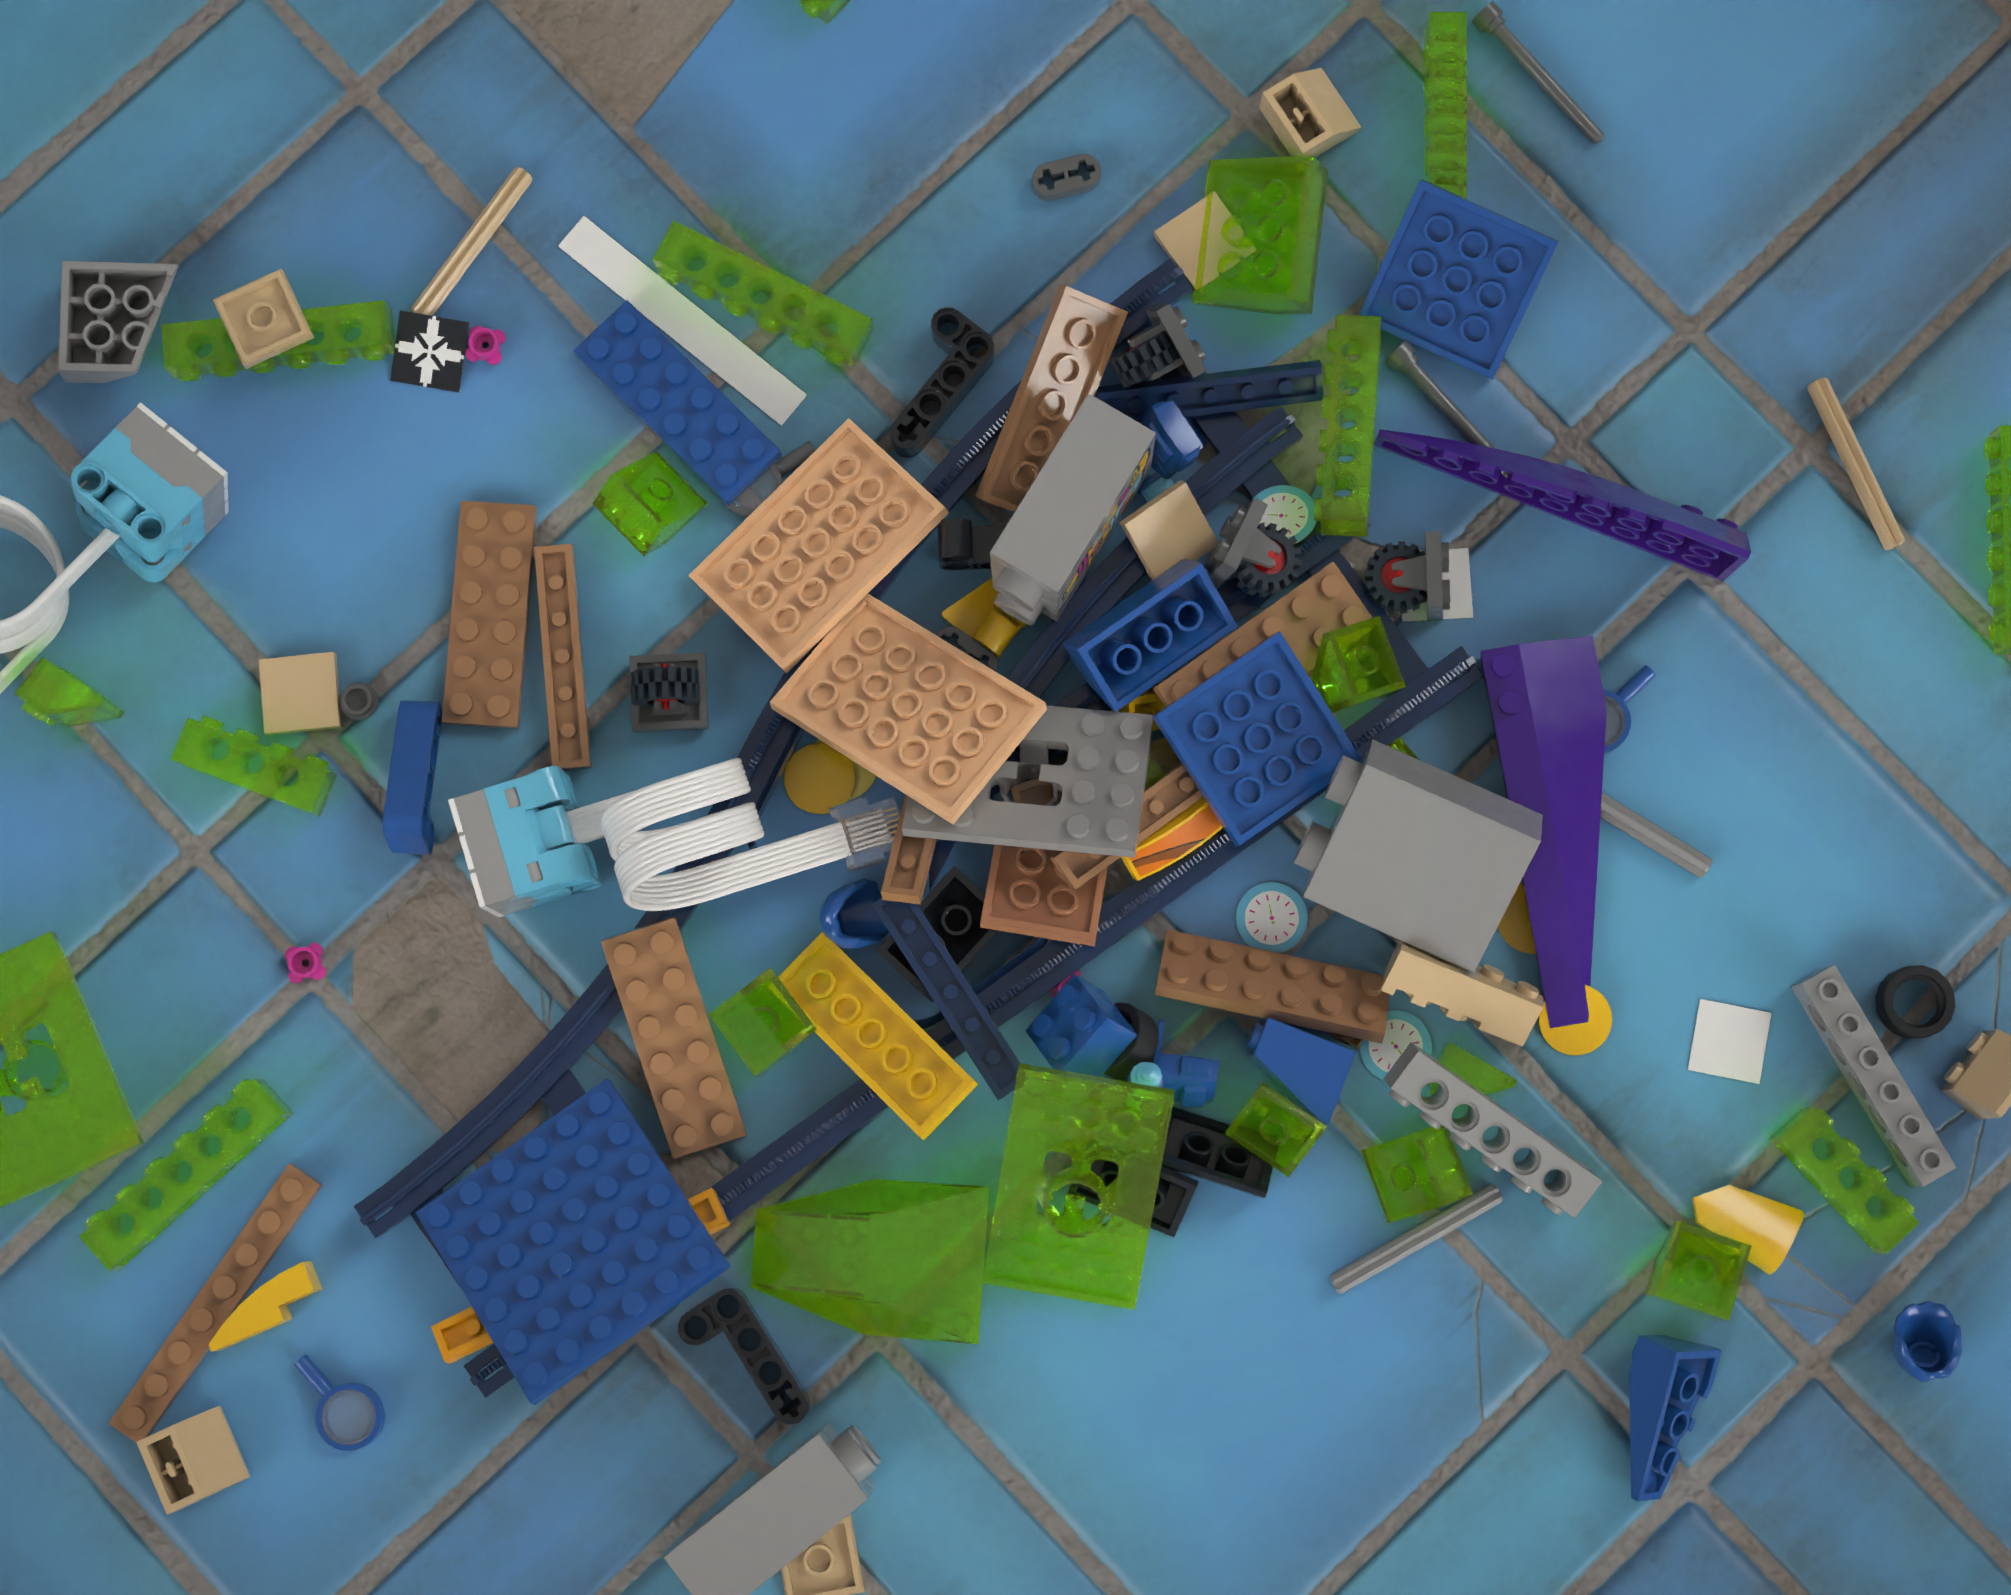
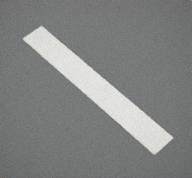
M585 216L581 218L558 245L559 248L625 301L628 300L640 313L781 426L806 398V393Z

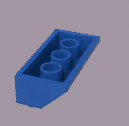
M1184 558L1062 644L1083 678L1113 712H1117L1237 628L1238 625L1202 563Z

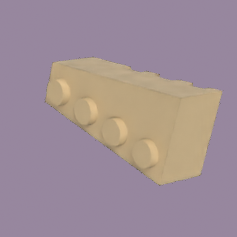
M1399 940L1384 969L1381 991L1394 995L1396 989H1399L1410 997L1411 1003L1424 1008L1426 1004L1434 1003L1439 1005V1009L1446 1017L1456 1021H1466L1468 1017L1475 1020L1474 1026L1479 1030L1522 1047L1543 1009V996L1539 995L1540 991L1535 986L1527 982L1519 981L1516 984L1504 978L1505 974L1501 970L1488 964H1484L1483 967L1477 966L1473 973Z

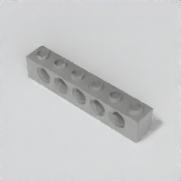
M1835 965L1824 967L1792 985L1793 992L1909 1186L1924 1187L1957 1168Z
M1410 1042L1383 1078L1391 1088L1388 1094L1406 1108L1410 1103L1422 1110L1419 1116L1437 1130L1443 1125L1453 1133L1450 1138L1467 1151L1472 1146L1483 1153L1480 1159L1498 1173L1502 1168L1514 1175L1511 1181L1527 1194H1530L1534 1189L1544 1197L1541 1203L1559 1216L1565 1211L1573 1218H1576L1603 1182L1590 1168L1412 1042ZM1431 1082L1438 1084L1437 1091L1432 1096H1421V1090L1426 1084ZM1467 1104L1468 1111L1465 1116L1453 1119L1452 1112L1455 1107ZM1491 1126L1499 1127L1498 1133L1493 1139L1483 1140V1133L1487 1128ZM1529 1148V1153L1524 1160L1520 1162L1513 1161V1156L1517 1150ZM1553 1169L1559 1170V1175L1555 1181L1544 1183V1177L1547 1172Z

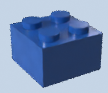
M1076 974L1071 977L1025 1030L1057 1076L1086 1092L1090 1090L1137 1036L1136 1032L1107 994Z

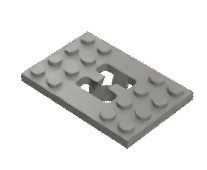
M1046 706V712L1018 745L1020 746V762L1005 761L954 825L907 796L902 824L903 836L1135 858L1153 731V715ZM1048 749L1067 751L1066 763L1059 766L1049 765ZM1037 778L1039 781H1046L1052 785L1054 798L1044 806L1013 803L1007 794L1012 787L1022 780ZM995 785L1000 787L1001 801L989 799L991 788Z

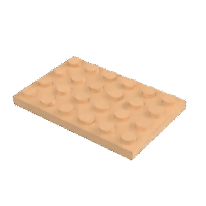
M848 418L688 576L787 674L949 512L933 495Z
M867 594L829 631L770 701L774 711L953 825L1047 710L1046 702L870 594Z

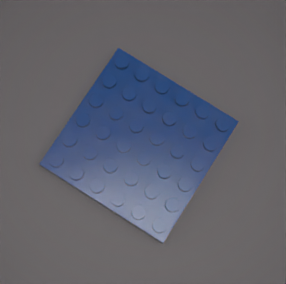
M608 1078L415 1212L527 1399L533 1405L541 1402L731 1267L616 1087Z

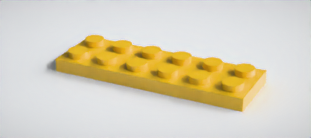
M823 931L769 986L923 1141L978 1085L847 954L828 939Z

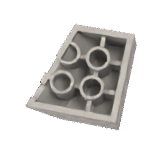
M62 261L58 370L65 382L107 383L137 374L177 272L178 264Z

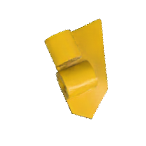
M991 578L942 611L941 614L952 626L962 630L990 650L996 658H999L1021 627L1025 628L1028 624L1015 619L994 603L999 593L993 588L994 584H992Z
M1726 1185L1692 1198L1695 1222L1707 1230L1705 1238L1725 1252L1734 1254L1737 1252L1741 1257L1768 1275L1775 1272L1785 1259L1804 1218L1802 1210L1731 1185Z

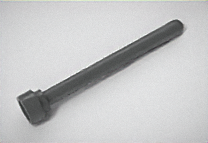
M1494 1L1484 7L1472 20L1474 26L1481 33L1486 32L1489 36L1493 34L1592 143H1600L1604 137L1603 132L1504 25L1506 21L1502 17L1504 12Z
M1407 341L1385 360L1387 365L1394 372L1398 370L1402 375L1406 373L1469 443L1495 448L1417 364L1419 361L1415 356L1417 351ZM1501 472L1506 478L1508 477V472Z

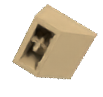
M1322 68L1294 73L1262 93L1259 109L1299 168L1359 132L1362 128Z
M221 1405L136 1442L167 1515L251 1477Z

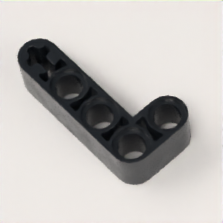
M945 307L939 309L934 313L931 320L934 342L949 355L891 426L890 437L893 449L902 457L911 458L917 456L925 448L994 361V343L990 335L954 308ZM946 322H952L958 327V330L952 335H944L938 329ZM976 344L982 345L988 350L980 358L970 356L967 351ZM951 373H958L964 377L963 383L956 387L947 385L944 379ZM934 401L941 406V409L937 414L926 415L921 411L922 405L926 402ZM914 417H915V419L917 420V422L919 423V424L916 426V428H915ZM914 429L915 440L907 439L902 442L901 433L903 432L908 435Z
M953 518L941 520L938 524L940 568L944 570L991 569L990 551L1007 525L972 526V521L968 519Z
M727 1288L719 1291L686 1312L680 1318L678 1333L680 1338L689 1345H700L711 1340L721 1332L725 1334L780 1422L795 1424L808 1414L810 1399L807 1392L751 1302L741 1290ZM725 1295L735 1296L739 1300L740 1310L734 1317H728L721 1312L720 1302ZM693 1316L703 1318L707 1324V1331L702 1338H695L688 1332L687 1324ZM746 1328L755 1329L761 1337L759 1347L754 1350L746 1349L740 1341L741 1333ZM773 1361L780 1366L781 1377L778 1382L769 1383L762 1378L761 1368L765 1362ZM787 1380L792 1385L785 1389L787 1395L791 1400L798 1397L801 1401L797 1408L798 1415H795L792 1411L787 1413L783 1411L782 1407L786 1404V1399L781 1392L776 1397L771 1393V1391L780 1388Z

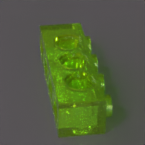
M203 715L200 722L189 717L187 718L170 760L313 815L321 816L337 776L327 769L328 762L311 755H307L305 761L292 756L293 749L276 742H272L270 748L258 744V736L238 728L235 735L223 731L224 723ZM221 742H227V754L222 759L215 760L213 756L215 746ZM255 755H262V768L255 773H250L248 769L250 759ZM290 768H297L299 774L297 781L291 786H285L283 783L284 773Z
M1813 1107L1801 1108L1769 1139L1875 1254H1887L1920 1223L1912 1215L1915 1209L1903 1196L1899 1194L1896 1197L1885 1186L1888 1183L1886 1177L1876 1167L1871 1165L1868 1168L1858 1157L1861 1154L1860 1149L1849 1138H1841L1832 1129L1835 1124L1822 1109L1817 1108L1815 1110ZM1818 1138L1826 1143L1828 1149L1826 1156L1822 1160L1816 1158L1812 1151L1813 1143ZM1845 1167L1849 1168L1854 1174V1182L1848 1189L1843 1187L1839 1180L1840 1172ZM1872 1196L1876 1197L1881 1204L1880 1213L1874 1218L1868 1214L1866 1209L1867 1201Z

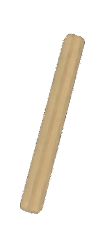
M518 166L512 170L412 305L411 312L430 316L435 314L531 184L532 177L526 170Z
M1824 377L1813 381L1808 386V392L1883 548L1891 550L1905 542V538L1829 380Z

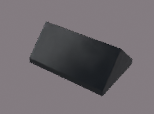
M953 866L922 900L921 905L918 904V906L960 971H962L997 934L998 930L980 928L985 894L957 867ZM890 934L876 951L903 978L933 1003V999Z
M1169 1105L1151 1162L1256 1197L1265 1198L1279 1141Z
M1090 1137L1067 1194L1174 1237L1199 1181Z

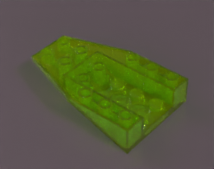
M872 1179L756 1209L750 1287L863 1335L979 1344L990 1187Z

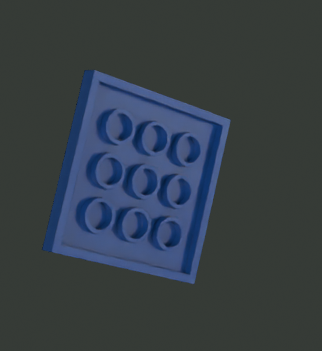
M1421 179L1357 318L1493 380L1559 241Z
M1280 631L1274 633L1152 716L1235 846H1240L1328 785L1343 755L1358 762L1362 761Z

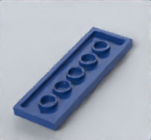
M628 300L573 350L576 356L728 506L782 455L780 449Z

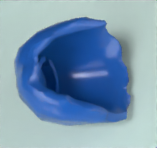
M862 878L842 886L830 893L822 904L819 920L823 932L828 939L841 948L858 949L877 944L889 932L871 905L882 898L875 881Z
M1924 1301L1920 1304L1906 1306L1897 1315L1894 1325L1893 1350L1900 1367L1920 1382L1944 1379L1949 1377L1955 1370L1962 1354L1960 1325H1956L1953 1315L1945 1305Z

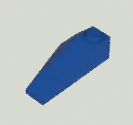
M1639 1335L1632 1351L1633 1360L1629 1371L1632 1499L1636 1501L1661 1499L1680 1458L1677 1445L1686 1431L1692 1432L1697 1420L1691 1418V1415L1699 1398L1707 1399L1710 1393L1722 1350L1666 1335Z

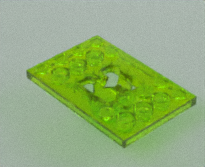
M50 931L0 954V1043L7 1054L4 1067L0 1069V1099L17 1096L22 1100H26L25 1108L12 1115H8L5 1112L0 1100V1209L136 1148L144 1144V1141L56 932ZM44 1024L50 1034L52 1043L27 1040L26 1033L30 1029ZM44 1045L51 1049L58 1058L60 1073L57 1075L53 1089L42 1088L37 1076L20 1084L18 1083L16 1074L18 1062L16 1061L25 1059L28 1055L27 1051L31 1048Z
M1019 1063L982 1283L1135 1310L1175 1090ZM1051 1151L1069 1154L1072 1158L1071 1168L1058 1172L1051 1179L1044 1166L1046 1154ZM1097 1159L1113 1161L1119 1167L1117 1178L1108 1187H1105L1103 1181L1091 1171L1092 1163ZM1066 1184H1082L1090 1187L1095 1193L1098 1192L1097 1195L1101 1201L1098 1205L1100 1211L1093 1218L1086 1220L1083 1217L1086 1197L1066 1193L1064 1210L1059 1214L1054 1206L1050 1204V1201L1053 1199L1052 1193L1061 1189ZM1038 1200L1044 1209V1213L1040 1212L1037 1208ZM1110 1214L1109 1220L1103 1223L1104 1218Z

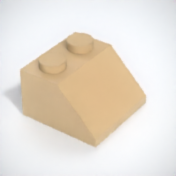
M1999 1029L1988 1030L1985 1033L1980 1031L1969 1042L1967 1050L1970 1053L1962 1063L1957 1061L1945 1074L1944 1080L1947 1083L1941 1091L1976 1119L2002 1118L2011 1106V1035Z

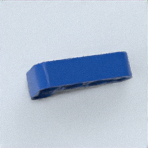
M402 700L399 704L383 814V832L392 853L430 855L433 850L434 824L430 815L442 725V707L440 702Z

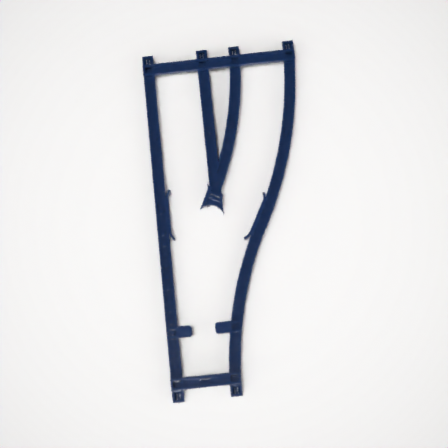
M1171 259L1140 279L1110 303L1128 312L1112 353L1127 340L1153 325L1145 309L1157 302L1169 303L1172 306L1192 292L1191 285L1184 277V271L1180 266L1177 268ZM1173 282L1176 283L1168 290L1159 295V292L1162 291L1164 288H1166ZM1177 368L1160 376L1161 379L1183 377ZM1020 382L968 432L921 484L948 512L954 508L985 473ZM1282 406L1249 429L1235 411L1191 416L1200 432L1217 453L1214 458L1185 481L1204 516L1210 513L1240 486H1242L1251 500L1267 488L1279 485L1291 486L1272 460L1303 438V434L1294 424L1296 420L1292 415L1288 416ZM1286 429L1287 432L1270 443L1271 439ZM1348 495L1318 516L1310 534L1293 545L1294 548L1301 547L1302 554L1297 558L1302 560V566L1297 570L1299 574L1292 583L1306 573L1309 577L1313 576L1334 561L1376 622L1374 626L1355 639L1396 693L1344 730L1363 760L1372 739L1389 746L1412 728L1421 724L1446 706L1451 700L1482 679L1484 675L1475 663L1477 661L1473 655L1470 657L1462 646L1428 669L1384 609L1379 608L1376 602L1371 600L1366 585L1339 551V549L1371 526L1362 514L1363 509L1359 504L1356 506ZM1352 519L1354 520L1352 523H1350L1348 526H1346L1345 528H1343L1341 531L1337 532V530H1338L1339 528H1341L1342 526H1344L1346 523H1348V522L1351 521ZM938 525L868 594L881 600L898 575ZM1128 537L1113 550L1078 588L1057 622L1053 619L1050 621L1011 671L1007 679L1036 697H1042L1071 659L1062 643L1115 607L1147 573ZM1238 577L1230 579L1217 589L1236 623L1275 595L1272 596L1270 593L1266 597H1259V592H1256L1252 596L1247 593L1249 589L1247 586L1240 589L1236 585L1240 582ZM824 637L787 674H783L738 755L742 759L743 769L749 782L748 786L751 788L750 792L713 804L707 815L754 802L760 819L804 732V729L774 711L770 701ZM1465 670H1467V672H1466L1465 674H1463L1461 677H1459L1458 679H1456L1454 682H1452V683L1450 682L1451 680H1453L1454 678H1456L1458 675H1460L1462 672H1464ZM1088 682L1054 705L1058 707L1111 711ZM1020 746L1016 747L1006 761L1020 762ZM1048 749L1049 757L1059 751V749ZM999 785L991 788L989 799L1000 793ZM1328 785L1240 846H1235L1225 829L1222 828L1205 843L1180 860L1139 881H1134L1101 905L1095 947L1053 940L1045 946L1049 939L1039 937L1035 943L972 988L997 1028L1327 790ZM898 821L888 824L887 827L897 825ZM897 827L889 829V833L896 831ZM756 840L748 843L750 850L757 848ZM936 840L929 869L930 891L957 841ZM734 848L678 865L672 873L729 857ZM699 904L671 910L646 911L634 929L675 916L681 932ZM608 963L546 1037L485 1099L397 1175L353 1206L361 1217L359 1220L364 1226L367 1225L375 1238H379L411 1215L451 1273L415 1212L443 1194L445 1186L491 1148L541 1099L544 1100L555 1115L586 1093L570 1069L623 1009ZM940 1011L929 1018L914 1020L922 1029L932 1027L926 1033L953 1060L966 1052ZM862 1079L858 1080L712 1186L718 1195L728 1221L731 1222L889 1106ZM391 1207L394 1208V1209H392L391 1211H389L387 1214H385L384 1216H382L380 1219H378L377 1221L375 1220V1218H377L378 1216H380L382 1213H384L385 1211H387L389 1208H391ZM495 1344L464 1365V1368L471 1376L470 1381L474 1386L477 1385L485 1398L515 1378ZM502 1366L504 1367L503 1369H501L500 1371H498L496 1374H494L492 1377H490L489 1379L485 1380L486 1377H488L489 1375H491L493 1372H495L496 1370H498L500 1367H502Z

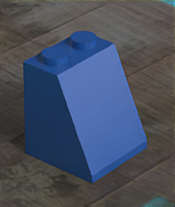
M1267 1018L1262 1024L1256 1023L1246 1043V1047L1252 1049L1249 1058L1313 1124L1320 1127L1329 1125L1356 1052L1271 1018Z

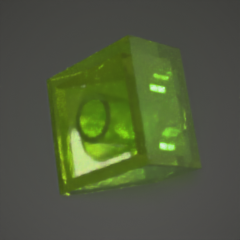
M655 451L611 474L592 504L643 556H646L667 544L705 508L707 502Z
M1380 616L1323 634L1311 681L1332 714L1406 687Z
M41 657L14 693L25 701L21 706L23 710L36 719L43 720L50 726H53L55 722L66 727L119 719L125 713L70 672L44 657Z
M771 968L708 1014L753 1075L758 1078L787 1057L817 1030Z
M1260 1082L1242 1104L1225 1134L1287 1177H1290L1327 1126L1265 1083Z
M1443 1125L1438 1130L1429 1126L1361 1150L1388 1223L1437 1209L1473 1195L1455 1144L1450 1138V1131Z
M1675 1220L1655 1258L1644 1295L1715 1320L1729 1321L1752 1246Z

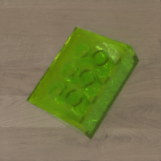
M1314 156L1209 160L1205 197L1207 196L1192 299L1194 304L1269 314H1312L1328 176L1326 168ZM1213 191H1215L1232 215L1222 225V238L1233 248L1242 250L1254 245L1257 251L1246 258L1236 251H1229L1223 254L1217 263V271L1220 276L1202 287ZM1234 225H1239L1244 231L1243 236L1237 240H1230L1229 232ZM1240 261L1225 272V267L1229 262Z

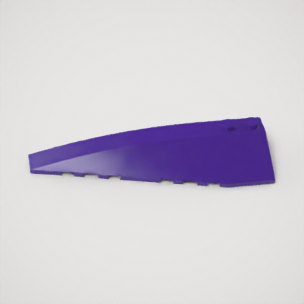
M1382 429L1379 430L1373 444L1394 454L1722 582L1745 563L1751 554L1747 533L1738 530V525L1732 521L1721 518L1715 521L1702 516L1703 512L1696 507L1690 505H1681L1679 507L1610 480L1566 466L1467 442ZM1502 471L1509 473L1507 478L1501 473Z
M1593 636L1522 643L1480 652V662L1484 675L1483 678L1506 799L1543 815L1541 842L1522 878V884L1550 1028L1585 1023L1589 1019L1585 985H1591L1607 707Z

